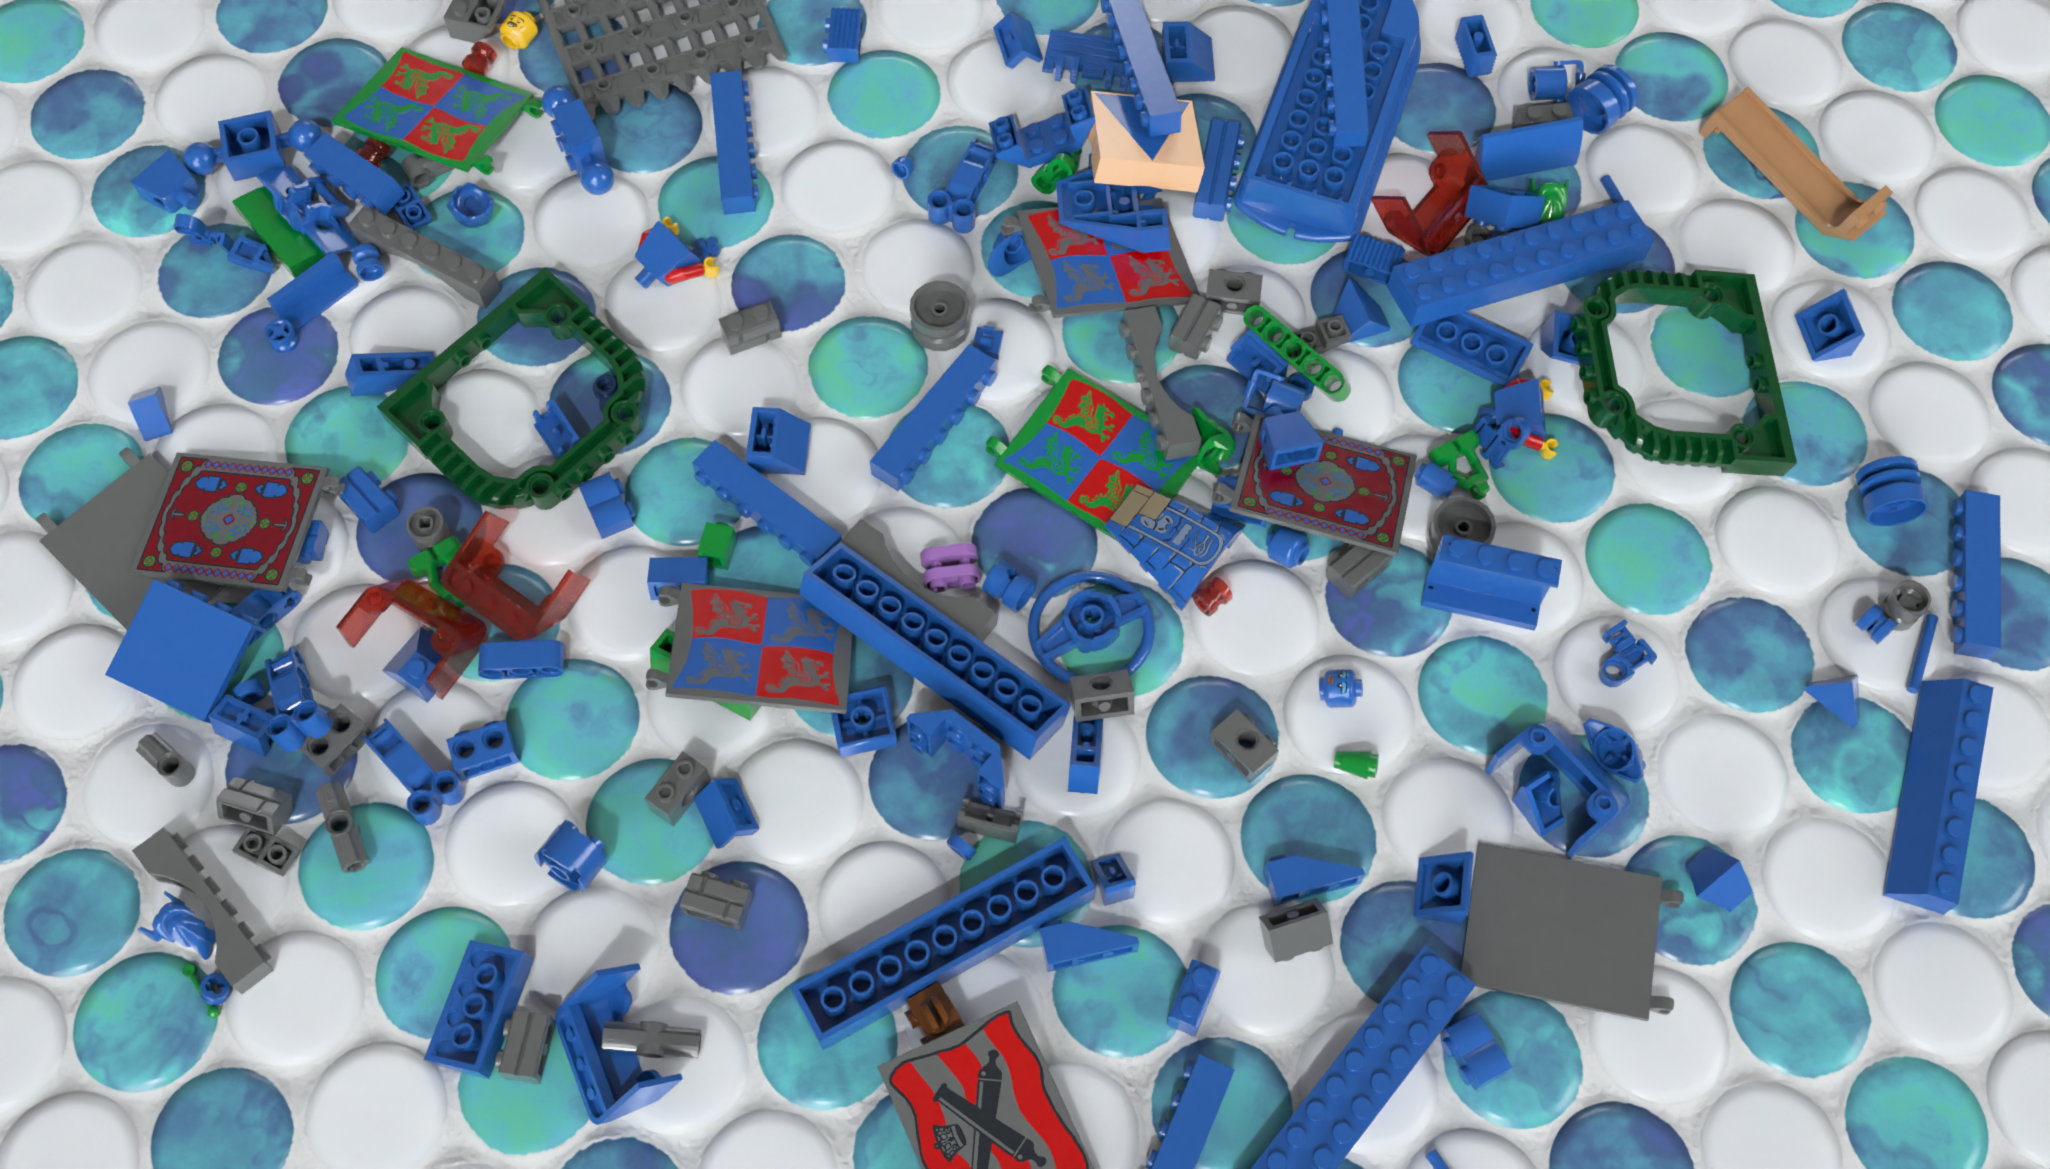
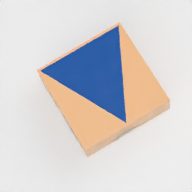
M1091 91L1089 98L1096 121L1088 134V140L1092 147L1091 163L1094 183L1151 186L1159 189L1198 192L1205 166L1192 101L1177 99L1181 110V132L1149 137L1147 128L1141 125L1140 110L1135 108L1134 95Z

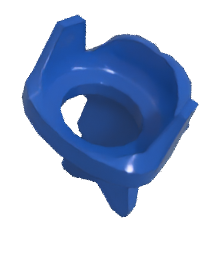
M164 891V895L171 899V902L166 903L155 916L152 923L154 930L151 931L140 927L138 931L155 942L165 939L170 942L177 941L184 947H192L204 960H208L211 956V945L216 942L215 930L209 929L205 926L204 921L194 917V912L185 906V902Z

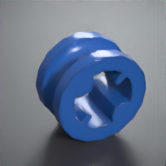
M212 973L202 980L200 984L202 1000L209 1005H220L229 998L230 983L223 974ZM216 984L220 988L221 993L214 994L212 990L210 991V986Z

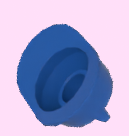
M1002 231L998 234L993 244V251L988 259L990 274L995 277H1002L1031 260L1021 231L1010 236L1003 235Z

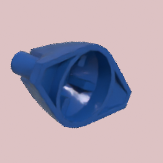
M1589 718L1583 724L1592 754L1596 762L1604 770L1634 783L1639 782L1644 777L1643 770L1646 768V763L1643 761L1641 748L1628 731L1593 718Z

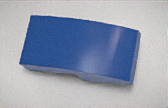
M408 181L400 185L405 194L393 208L404 226L416 230L432 222L433 218L422 200L417 196L410 182Z

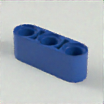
M557 640L489 642L481 644L479 649L478 675L489 680L560 676L564 672L565 644Z

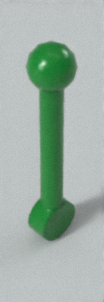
M187 964L183 967L182 972L186 977H190L201 996V982L196 976L197 968L193 964ZM205 1003L208 1007V1016L217 1018L221 1013L220 1008Z

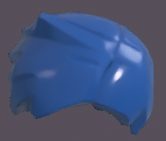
M465 183L463 186L454 188V192L449 197V202L446 206L460 225L478 228L489 222L493 216L495 203L489 192L481 190L475 184Z

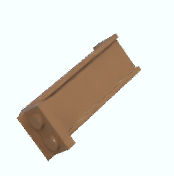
M1746 87L1738 96L1713 113L1699 131L1705 139L1713 133L1719 135L1723 132L1822 235L1855 241L1887 214L1884 208L1888 203L1885 200L1894 193L1887 185L1868 200L1857 197L1749 87Z

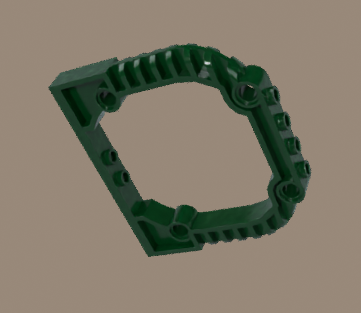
M543 268L381 402L377 408L384 419L406 441L440 470L463 494L476 503L494 509L514 507L523 509L535 505L541 510H549L561 501L568 499L579 484L589 481L595 471L602 465L611 462L615 454L624 446L630 445L642 431L644 422L640 412L645 401L646 377L636 353L591 313L588 305L547 268ZM518 322L524 328H549L552 335L558 340H568L572 337L576 339L615 375L618 382V392L604 405L602 412L603 421L551 466H533L523 472L518 478L511 479L494 476L485 471L451 440L453 429L443 412L440 411L441 396L437 388L461 368L468 366L473 358L483 350L488 349L497 338ZM631 416L629 420L623 421L624 418ZM548 489L546 492L538 494L541 490Z
M1632 269L1631 271L1620 270L1602 279L1592 290L1591 294L1575 310L1571 318V331L1574 333L1576 343L1575 354L1579 360V377L1583 382V400L1587 405L1588 416L1594 425L1599 428H1606L1613 439L1620 438L1628 451L1633 454L1639 453L1645 460L1650 462L1658 461L1660 464H1676L1678 466L1721 467L1722 473L1783 477L1797 464L1755 274L1697 269L1691 275H1686L1685 273L1671 274L1667 271L1656 273L1655 270H1647L1646 272L1640 269ZM1644 303L1686 307L1696 318L1707 319L1712 317L1731 333L1742 334L1747 356V367L1750 370L1752 390L1755 393L1760 419L1751 428L1746 424L1738 423L1733 425L1725 434L1673 431L1657 427L1636 414L1632 396L1626 389L1618 385L1608 326L1616 317V305Z

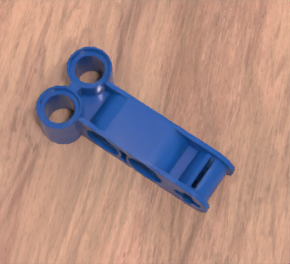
M976 138L972 140L946 189L935 190L928 195V218L932 223L943 225L950 221L952 222L953 229L963 234L969 233L975 228L974 203L998 160L994 147L979 143Z
M289 585L286 592H282L284 595L279 591L256 589L234 607L232 614L238 617L241 612L258 619L256 625L268 631L300 603L302 594L297 590H293ZM256 630L248 646L264 633Z
M291 646L288 652L273 660L266 659L265 666L276 715L268 721L265 731L283 751L293 752L304 744L307 736L320 738L326 735L333 726V720L314 701L304 659L294 646Z
M385 718L381 726L367 737L363 735L361 738L411 793L406 803L407 809L415 820L421 825H432L441 816V805L452 806L463 800L465 787L457 775L450 770H442L435 773ZM454 784L451 790L443 792L445 786ZM430 804L425 811L418 812L422 805Z

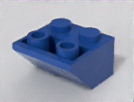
M1163 22L1161 37L1162 61L1170 82L1215 81L1212 38L1190 22Z
M753 407L746 452L748 465L759 473L805 475L811 424L781 408Z

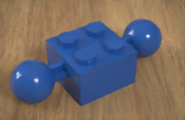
M556 85L548 88L542 96V107L547 115L554 118L550 123L555 135L558 136L555 139L560 151L568 155L565 156L570 171L576 170L583 188L590 194L603 195L607 193L614 184V173L608 166L600 135L581 98L575 100L573 93L564 86Z
M271 110L218 121L222 147L213 148L205 142L192 143L183 153V162L191 173L199 176L211 174L216 170L219 162H224L234 181L257 177V174L286 167L284 148L294 147L296 150L305 153L323 133L319 125L314 121L300 119L290 126L288 132L281 134Z

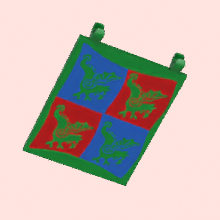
M401 47L332 119V123L467 173L474 166L481 173L490 175L494 171V167L490 166L493 158L489 155H484L486 151L523 110L537 119L544 114V111L539 109L542 106V101L534 98L533 93Z
M1046 365L1043 368L1041 380L1048 385L1054 386L1009 446L1006 447L994 436H991L986 441L987 453L999 457L995 462V467L1114 540L1116 539L1105 528V524L1137 484L1175 498L1197 467L1196 459L1198 454L1165 461L1163 452L1157 448L1155 428L1150 427L1148 415L1068 368L1062 376L1051 365Z

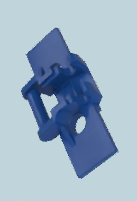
M291 166L257 174V178L273 195L276 210L294 230L301 232L303 235H308L325 255L332 251L335 254L350 251L360 245L338 220L344 218L349 213V207L337 199L328 189L326 181L322 177H311L303 180ZM318 192L326 202L313 204L312 201H314L315 193ZM316 226H324L327 227L329 230H321L318 229Z

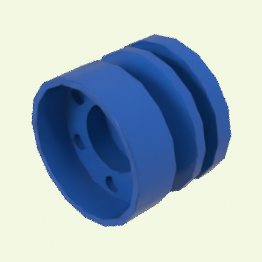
M1604 64L1569 91L1566 103H1570L1573 117L1582 116L1584 131L1600 135L1635 107L1638 102V93L1634 82L1627 73L1614 65Z
M1892 456L1878 459L1866 464L1855 474L1860 496L1864 498L1862 504L1866 521L1871 525L1894 526L1917 519L1928 510L1925 490L1920 485L1921 475L1918 464L1911 457Z

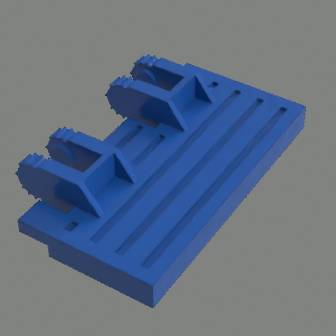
M1051 29L1042 72L1053 74V70L1056 68L1055 81H1061L1063 69L1072 70L1070 72V83L1076 84L1079 72H1082L1081 78L1103 81V77L1106 75V89H1111L1113 77H1120L1121 91H1127L1129 78L1124 76L1123 60L1119 61L1117 44H1113L1112 38Z

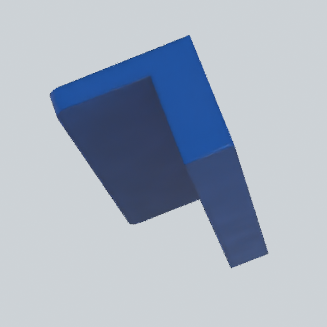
M332 251L267 298L275 314L280 319L289 321L294 331L297 332L357 288L358 282L345 270L340 258Z

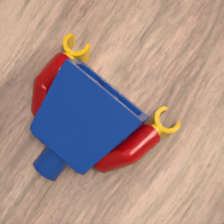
M665 217L662 223L658 220L654 227L641 234L635 258L644 268L635 277V280L645 289L655 279L668 287L672 284L674 285L703 275L715 278L719 274V266L713 267L715 259L712 257H707L702 265L700 263L701 259L677 236L679 234L678 223L672 225L671 218Z
M1516 378L1494 393L1495 407L1480 409V420L1483 416L1491 414L1493 418L1489 424L1496 423L1498 429L1506 420L1515 417L1526 419L1531 431L1523 446L1536 451L1540 450V455L1546 460H1551L1557 455V452L1550 450L1558 446L1557 440L1548 439L1544 442L1543 439L1547 438L1544 401L1549 400L1554 393L1553 390H1548L1552 385L1549 379H1544L1540 383L1539 378L1533 380ZM1512 423L1510 427L1511 434L1519 438L1521 429L1518 424Z

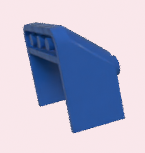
M1552 720L1528 726L1494 754L1485 770L1488 775L1492 774L1524 747L1532 754H1545L1588 798L1586 809L1596 824L1576 840L1566 854L1569 859L1574 857L1620 818L1630 805L1628 793L1596 762L1562 725Z
M639 963L596 970L556 1011L555 1022L588 1116L596 1125L611 1122L659 1101L683 1080L681 1073L662 1077L654 1069L642 1072L636 1053L602 1049L605 1022H624L622 1017L630 1009L632 995L626 983L641 969Z

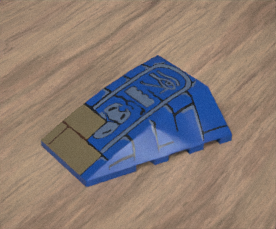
M1138 484L1105 524V528L1129 554L1132 553L1140 562L1139 565L1143 570L1153 576L1158 582V586L1165 594L1168 593L1175 600V605L1181 611H1183L1198 591L1201 581L1226 548L1230 549L1246 527Z

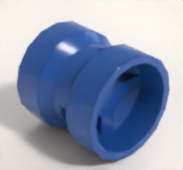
M362 244L353 249L352 258L357 265V275L361 280L375 281L384 275L385 269L380 260V252L377 246L374 244Z
M1877 604L1872 606L1855 623L1861 631H1867L1877 645L1899 624L1893 618H1887L1883 614V609Z

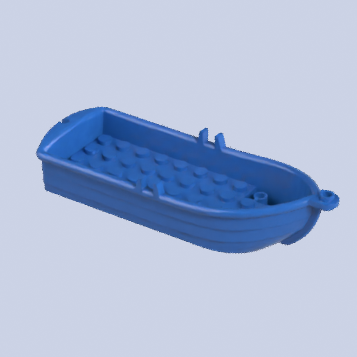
M1311 0L1290 45L1234 194V204L1238 210L1261 226L1283 236L1286 235L1288 229H1295L1294 239L1307 242H1350L1355 233L1360 234L1420 60L1419 17L1413 0H1359L1369 133L1366 146L1333 147V136H1328V120H1331V113L1326 112L1327 97H1330V92L1325 91V75H1328V69L1323 68L1324 53H1327V49L1322 47V32L1325 31V26L1320 25L1321 10H1324V6L1319 4V0Z

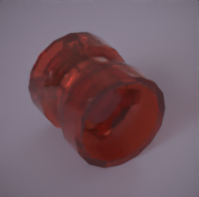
M477 41L471 48V54L466 55L463 59L462 66L465 70L485 76L488 72V66L492 65L497 59V54L486 43Z
M368 137L365 140V146L359 148L356 153L379 168L381 160L386 159L390 155L391 148L385 142Z
M1215 576L1207 582V587L1204 589L1200 588L1194 592L1192 598L1202 613L1212 616L1218 611V606L1220 604H1227L1232 600L1233 595L1227 584Z

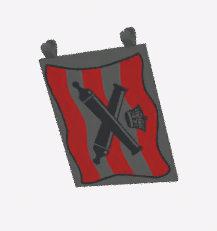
M1018 1001L877 1066L922 1169H1094Z

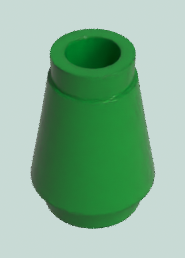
M1372 750L1336 751L1334 768L1368 780V777L1376 778L1379 754H1373Z

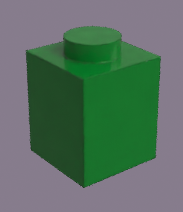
M706 522L697 554L698 557L708 558V566L725 570L729 569L737 543L734 527L723 522L715 524Z

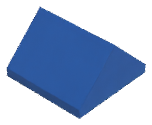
M1844 288L1794 315L1812 360L1815 362L1852 356L1865 336L1848 293Z
M1468 851L1419 858L1414 905L1415 917L1461 925L1469 913L1474 853Z

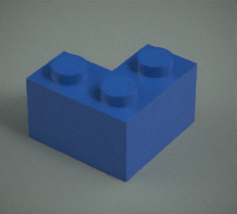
M1471 185L1464 216L1475 219L1474 224L1490 226V224L1495 225L1494 229L1497 231H1519L1540 224L1545 196L1526 191H1507L1489 185Z

